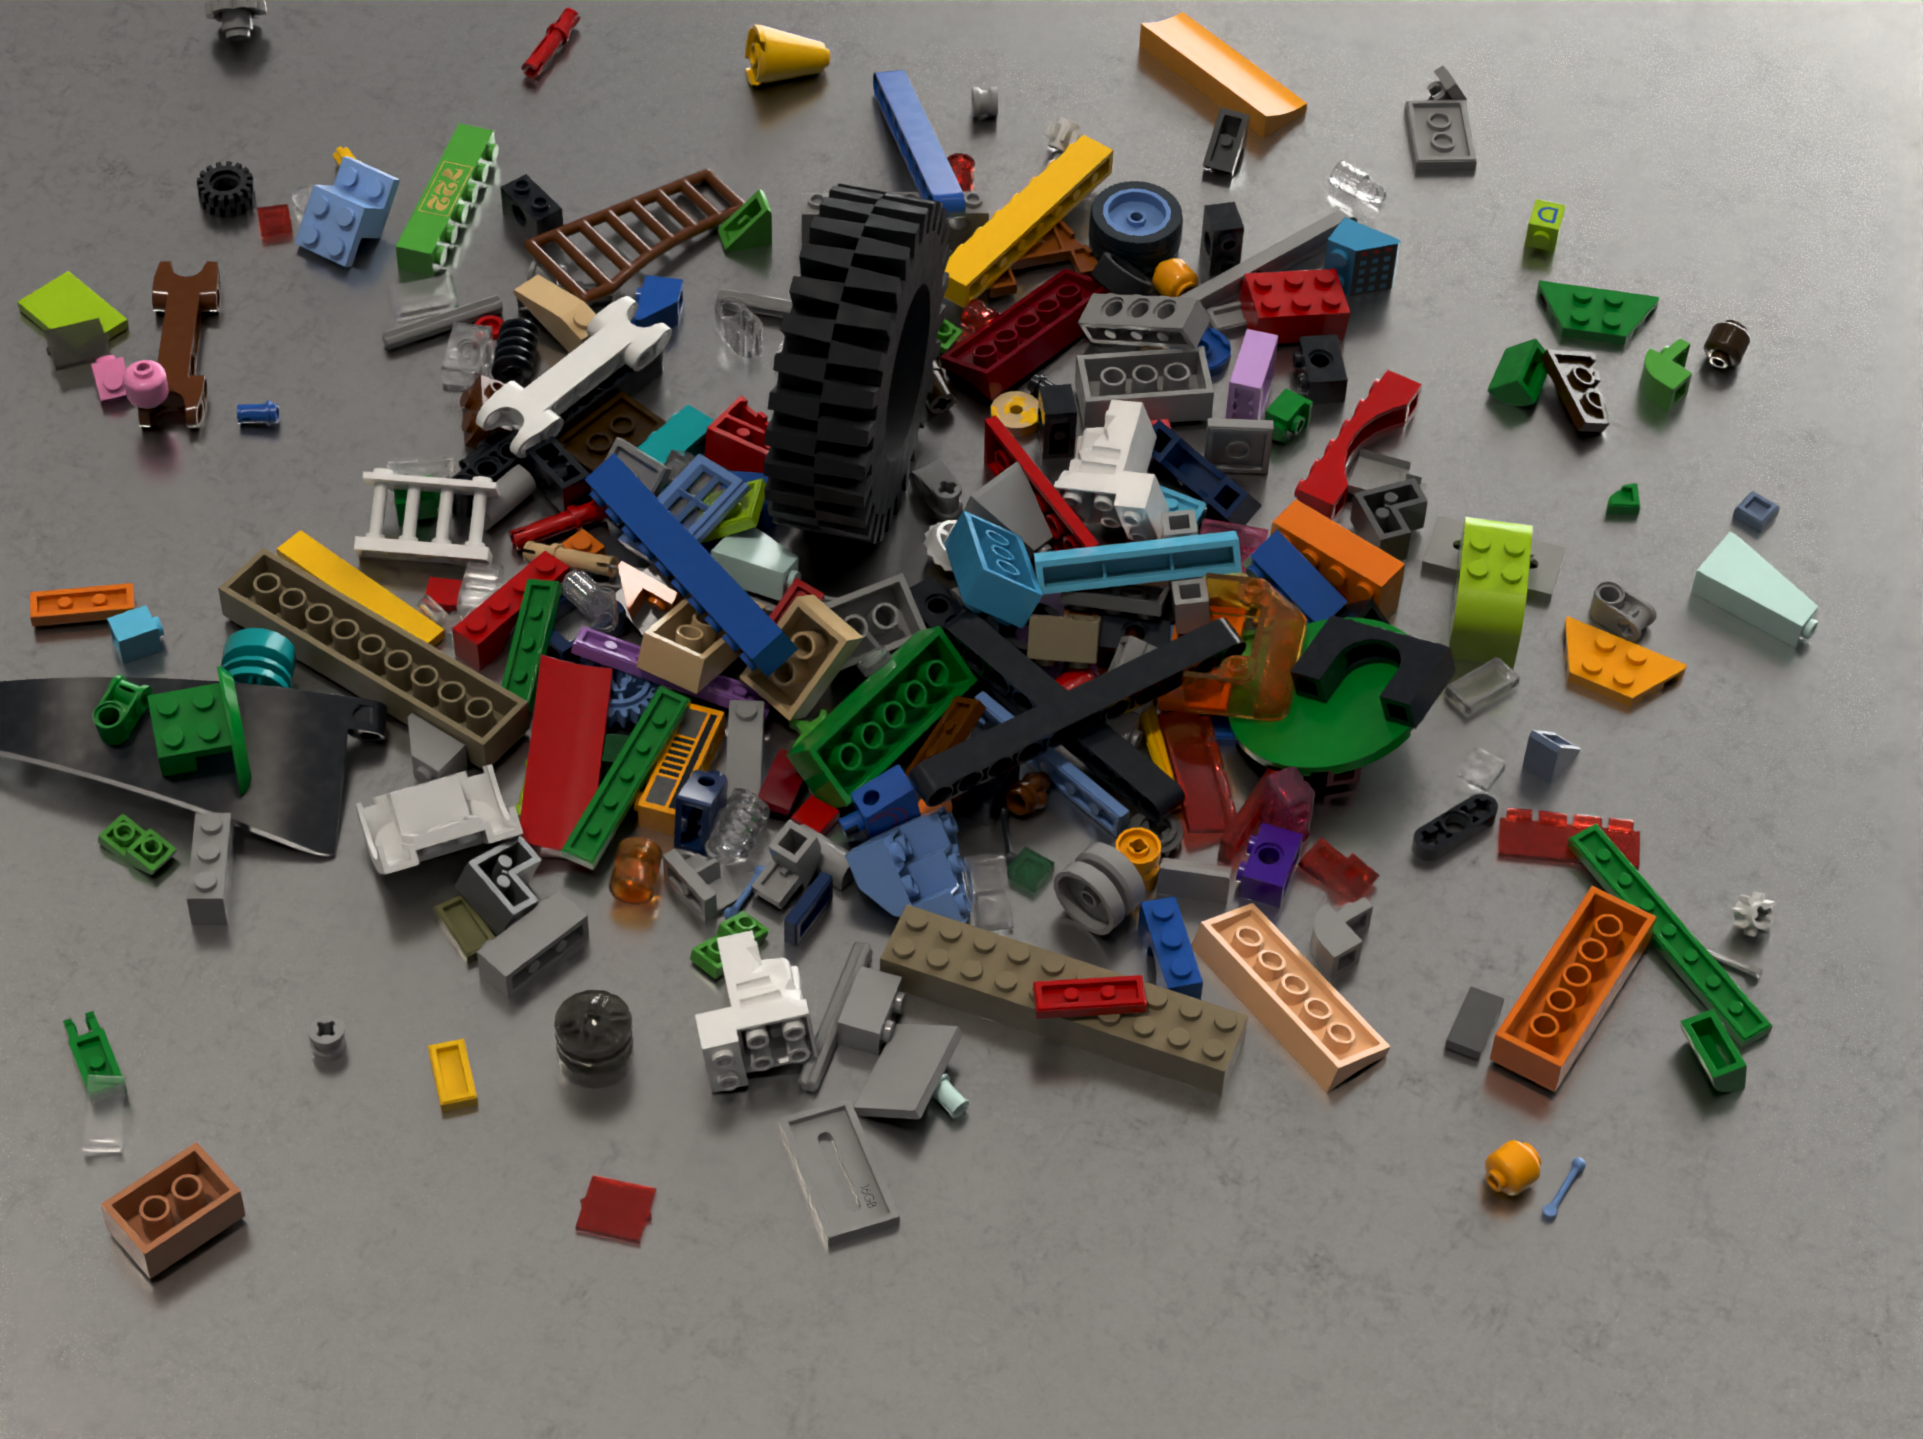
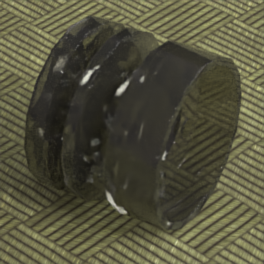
M605 990L582 991L563 1001L556 1012L554 1023L555 1040L557 1042V1062L561 1073L571 1083L583 1088L601 1089L615 1085L626 1077L633 1066L634 1060L632 1015L628 1005L619 996Z

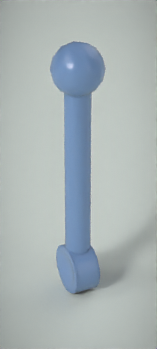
M759 865L755 868L754 877L733 907L725 909L724 916L726 920L739 913V909L752 892L751 885L765 869V866Z
M1577 1157L1572 1160V1169L1554 1199L1543 1207L1542 1215L1545 1219L1553 1220L1557 1217L1559 1203L1577 1173L1583 1171L1586 1167L1584 1159Z

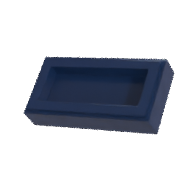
M821 871L784 919L785 942L793 946L798 945L833 899L832 875Z

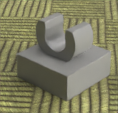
M1444 65L1434 71L1440 81H1435L1427 87L1432 97L1435 96L1434 100H1449L1450 96L1453 100H1467Z

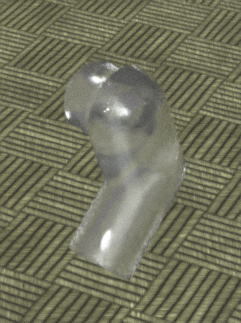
M425 595L416 606L427 618L445 629V632L448 634H453L452 628L464 619V616L458 611H452L449 615L429 595Z

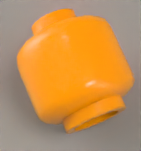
M1172 258L1162 261L1157 265L1152 283L1153 288L1161 296L1179 297L1198 287L1199 280L1197 274L1182 259Z
M1516 1140L1506 1142L1489 1154L1485 1160V1178L1488 1185L1494 1191L1502 1192L1508 1196L1519 1195L1540 1177V1156L1529 1143H1522Z

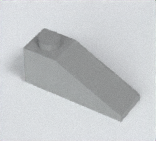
M730 700L726 764V777L728 780L727 808H760V805L755 804L762 784L765 731L764 701Z

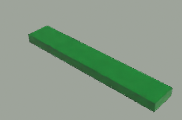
M658 687L561 850L562 857L594 870L690 708V698L664 687Z

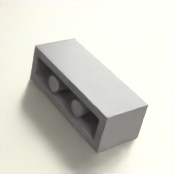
M195 813L186 896L191 925L228 924L236 845L232 813Z
M557 891L548 899L541 900L532 911L521 919L514 921L496 938L487 940L481 946L480 950L477 951L479 973L509 998L589 937L588 915L560 891Z

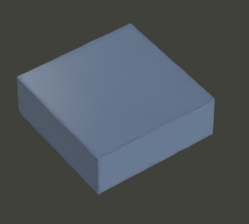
M1752 491L1735 508L1733 517L1761 532L1778 515L1780 506Z

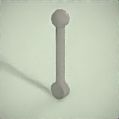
M1707 950L1716 961L1747 972L1749 976L1756 979L1761 977L1763 970L1756 965L1748 966Z

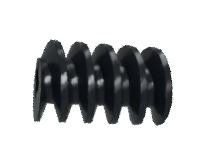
M514 318L506 320L500 326L491 370L495 380L505 384L515 381L521 385L524 380L532 375L540 333L538 326L532 321Z

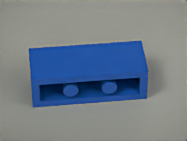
M1278 529L1242 563L1246 568L1245 571L1248 577L1257 584L1261 583L1268 590L1270 599L1278 607L1285 608L1293 616V622L1297 627L1329 619L1331 615L1334 616L1348 602Z

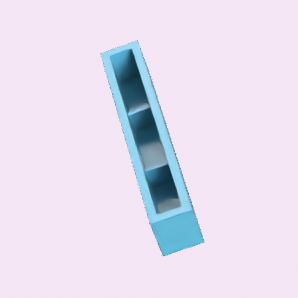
M1236 531L1034 553L1036 578L1042 595L1242 572L1239 538Z

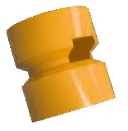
M1145 828L1124 830L1115 842V849L1124 854L1136 867L1143 879L1146 892H1148L1158 881L1161 841L1155 833Z

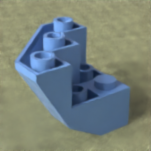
M945 806L936 808L887 830L858 845L845 855L858 888L892 916L901 917L908 904L966 923L971 918L970 912L972 908L967 896L963 873L965 872V866L960 855L956 835L958 825L953 814L947 813Z

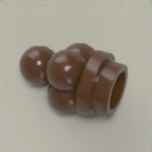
M1039 771L1037 773H1027L1022 780L1015 781L1008 787L1005 795V803L1008 809L1016 815L1032 813L1035 809L1038 810L1045 807L1048 802V796L1045 791L1051 786V778L1047 773Z

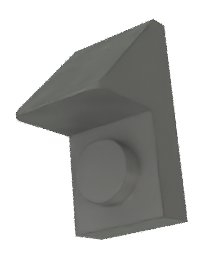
M1223 107L1220 108L1204 158V168L1229 175L1234 174L1240 151H1245L1250 115Z

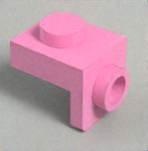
M107 355L98 358L96 363L91 364V372L101 404L127 398L123 379L126 370L123 357L115 358V355Z

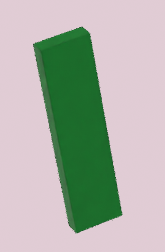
M527 579L501 684L503 688L528 702L529 713H532L535 703L541 654L546 656L563 586L559 581Z

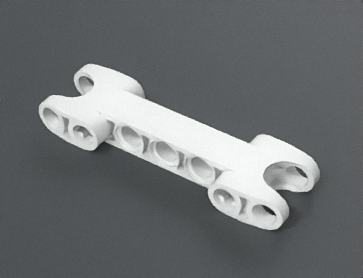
M629 296L622 297L593 317L586 330L590 336L588 340L527 387L523 388L515 381H510L496 391L481 407L476 417V424L485 431L505 425L518 429L519 432L510 445V451L519 458H525L526 449L551 436L556 437L564 423L560 417L563 412L626 364L637 372L651 363L667 346L672 335V329L664 323L654 324L645 328L633 325L631 320L635 316L639 305Z

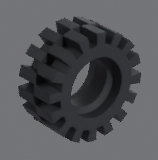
M226 161V166H222L221 162L216 163V168L209 165L206 167L207 172L202 170L200 178L197 177V189L201 207L203 210L206 209V212L210 215L215 211V217L221 218L223 213L226 214V218H231V213L234 212L239 216L242 215L241 209L247 212L250 209V205H253L255 202L253 175L249 173L247 167L242 169V164L240 163L232 166L231 161ZM224 188H234L229 191H219Z

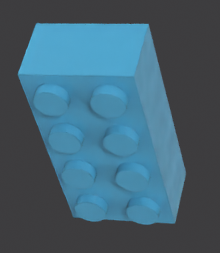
M963 510L944 544L964 605L975 613L983 611L992 615L1002 625L1011 626L1012 624L1023 629L1043 595L1022 537Z

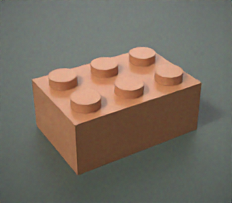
M197 1142L101 1204L107 1230L150 1279L246 1216L240 1189Z

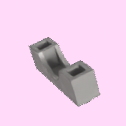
M1194 509L1161 513L1163 539L1198 535ZM1195 577L1169 580L1176 633H1189L1210 623L1206 579Z

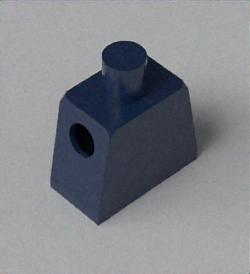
M700 770L693 771L677 795L674 848L704 856L709 854L726 814L728 780L722 772L717 770L710 771L709 773ZM702 815L701 818H700V820H699V822H698V824H697V823H696V818H697L698 816Z

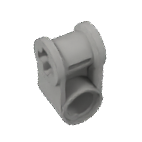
M938 459L909 473V480L913 491L926 503L937 518L947 521L956 520L963 512V504L959 500L962 494V484L949 471L942 460Z
M1602 581L1597 584L1589 608L1591 619L1627 641H1637L1641 636V630L1656 620L1657 613L1654 607L1648 601L1637 597L1614 581Z

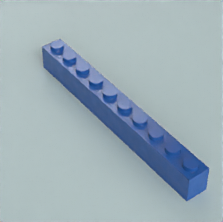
M615 453L584 479L594 489L589 495L602 509L606 505L609 506L605 511L618 526L622 522L625 523L621 529L635 544L640 539L642 542L637 547L650 561L655 557L658 559L654 565L667 579L672 575L675 577L671 584L682 596L685 597L688 593L692 595L687 601L700 615L707 611L709 615L704 619L718 634L722 630L726 632L721 638L735 653L740 648L744 651L739 657L752 671L758 667L769 677L798 650L777 624Z

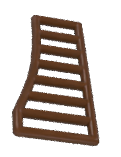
M706 168L527 239L523 247L570 294L588 305L614 294L634 275L672 248L723 224L745 201L712 170ZM704 182L708 183L732 207L719 211L694 186ZM682 192L707 218L695 222L669 196ZM657 202L684 229L672 234L644 206ZM632 212L661 241L650 248L619 216ZM606 222L640 256L631 263L628 262L593 227ZM580 232L620 272L610 280L567 237ZM555 243L598 287L585 291L542 247Z

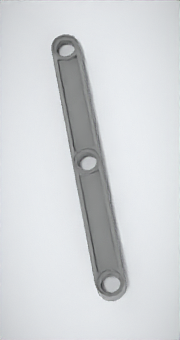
M1339 209L1179 297L1198 298L1204 309L1228 304L1240 297L1245 273L1288 271L1326 250L1328 238L1344 217L1358 222V219L1347 209Z

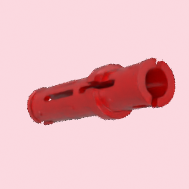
M565 8L558 20L548 26L545 37L521 67L522 70H525L523 73L527 77L537 78L560 45H564L569 40L572 29L580 21L577 11L572 8Z
M595 500L576 507L574 505L568 506L566 511L549 516L521 528L510 530L511 543L515 550L519 551L524 548L528 541L539 543L571 530L575 532L583 529V526L609 517L605 512L608 509L607 505L602 509Z

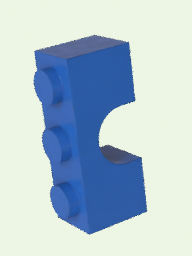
M1176 897L1141 902L1138 930L1146 955H1154L1157 972L1156 985L1201 1000L1203 981Z

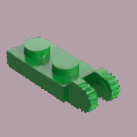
M93 1011L85 1013V1022L88 1030L91 1031L89 1033L78 1036L77 1028L71 1018L63 1021L69 1048L91 1105L127 1092L125 1081L104 1028L100 1029Z

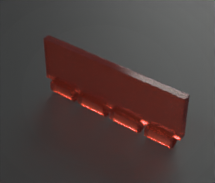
M1159 712L1157 717L1173 778L1185 794V801L1181 804L1188 834L1227 833L1229 829L1239 826L1240 823L1233 801H1230L1232 793L1226 772L1222 771L1224 764L1218 743L1214 742L1216 735L1211 717H1199L1198 712Z
M1507 807L1506 818L1500 817L1498 856L1582 864L1567 846L1568 838L1597 823L1632 865L1639 870L1640 831H1633L1634 820L1609 817L1607 828H1602L1601 816L1574 814L1572 824H1567V813L1539 810L1537 821H1532L1531 809Z

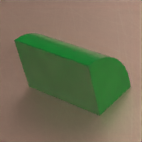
M1536 338L1505 349L1487 389L1497 400L1513 406H1527L1536 402L1548 374L1540 358L1545 349Z
M1714 1008L1680 1021V1028L1714 1088L1720 1092H1735L1745 1089L1747 1065Z

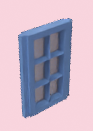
M698 454L657 499L701 543L751 490V487L736 475L702 454ZM625 533L618 539L627 549L650 564L658 561L656 557L650 561L637 547L642 542L640 539L634 544Z

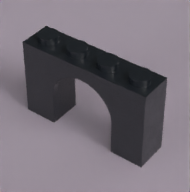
M1331 615L1290 670V674L1298 696L1327 703L1345 677L1355 669L1373 663L1393 665L1399 669L1379 696L1386 721L1416 729L1456 673V667L1451 647Z

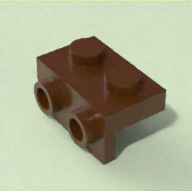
M480 375L470 389H466L460 399V407L463 413L461 429L464 431L465 446L476 449L477 444L486 438L492 430L509 435L512 431V426L507 425L485 431L476 424V417L481 407L505 383Z

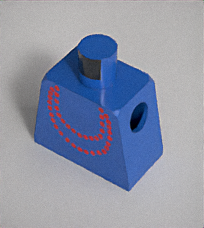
M900 765L892 767L853 791L850 796L855 812L838 819V824L846 838L864 831L868 840L887 830L921 816L915 789Z

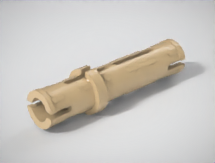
M528 541L523 548L535 551V554L523 552L522 555L525 562L530 563L542 552L547 551L573 570L595 573L610 578L615 577L618 573V569L606 567L607 564L619 565V559L616 556L567 549L563 544L553 543L550 546Z

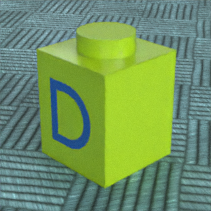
M1536 199L1528 223L1524 246L1555 252L1566 205Z

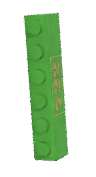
M458 124L396 245L398 269L434 277L439 265L445 263L447 249L450 244L455 243L457 229L460 223H465L468 207L471 202L474 203L476 201L478 187L481 182L486 181L490 163L495 162L497 159L499 147L498 144H495L494 130Z

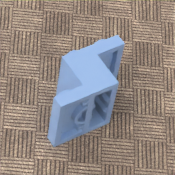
M343 156L334 185L313 186L295 244L344 267H352L361 238H381L400 179L356 159Z

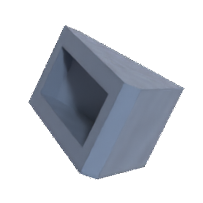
M1532 730L1528 738L1522 767L1551 784L1577 757L1581 749L1554 732Z

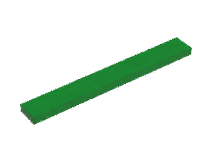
M1597 823L1568 838L1567 846L1608 894L1657 917L1650 940L1651 944L1708 1010L1714 1008L1727 1032L1741 1048L1748 1046L1771 1032L1773 1025Z

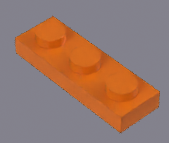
M133 583L30 592V619L32 626L107 620V618L135 609Z

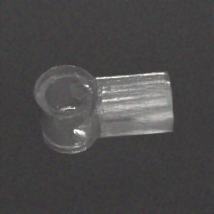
M574 569L566 574L565 579L561 583L563 586L561 594L588 617L591 629L602 633L615 629L619 623L614 591L607 587H600L584 571L579 572Z

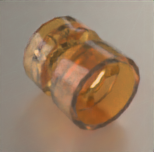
M640 837L626 838L619 843L614 860L615 867L612 870L609 882V891L613 897L621 902L633 905L646 904L653 899L658 881L657 875L660 872L663 852L659 845L651 840Z

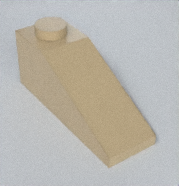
M538 274L514 289L513 294L568 353H571L590 338L586 330L596 314L581 299Z

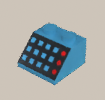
M1344 217L1328 238L1324 269H1336L1343 292L1348 296L1392 289L1395 282L1401 240Z

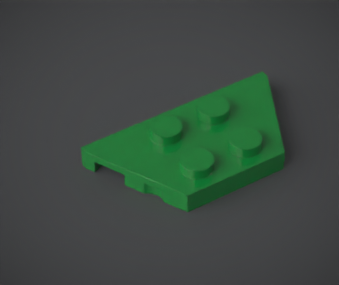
M1539 280L1537 288L1538 295L1543 296L1547 302L1546 310L1550 317L1555 320L1556 328L1561 337L1625 345L1629 341L1633 332L1644 324L1646 316L1651 311L1655 312L1659 302V297L1542 280Z

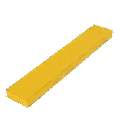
M298 531L277 548V555L433 647L445 638V629L303 531Z

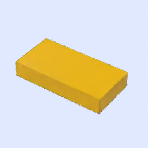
M464 1038L428 1045V1053L441 1113L477 1106L478 1099Z

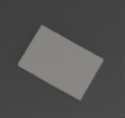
M1408 100L1405 102V114L1415 170L1476 169L1477 158L1465 100Z
M896 1024L889 1043H886L854 1105V1110L858 1116L920 1119L963 1035L959 1027Z

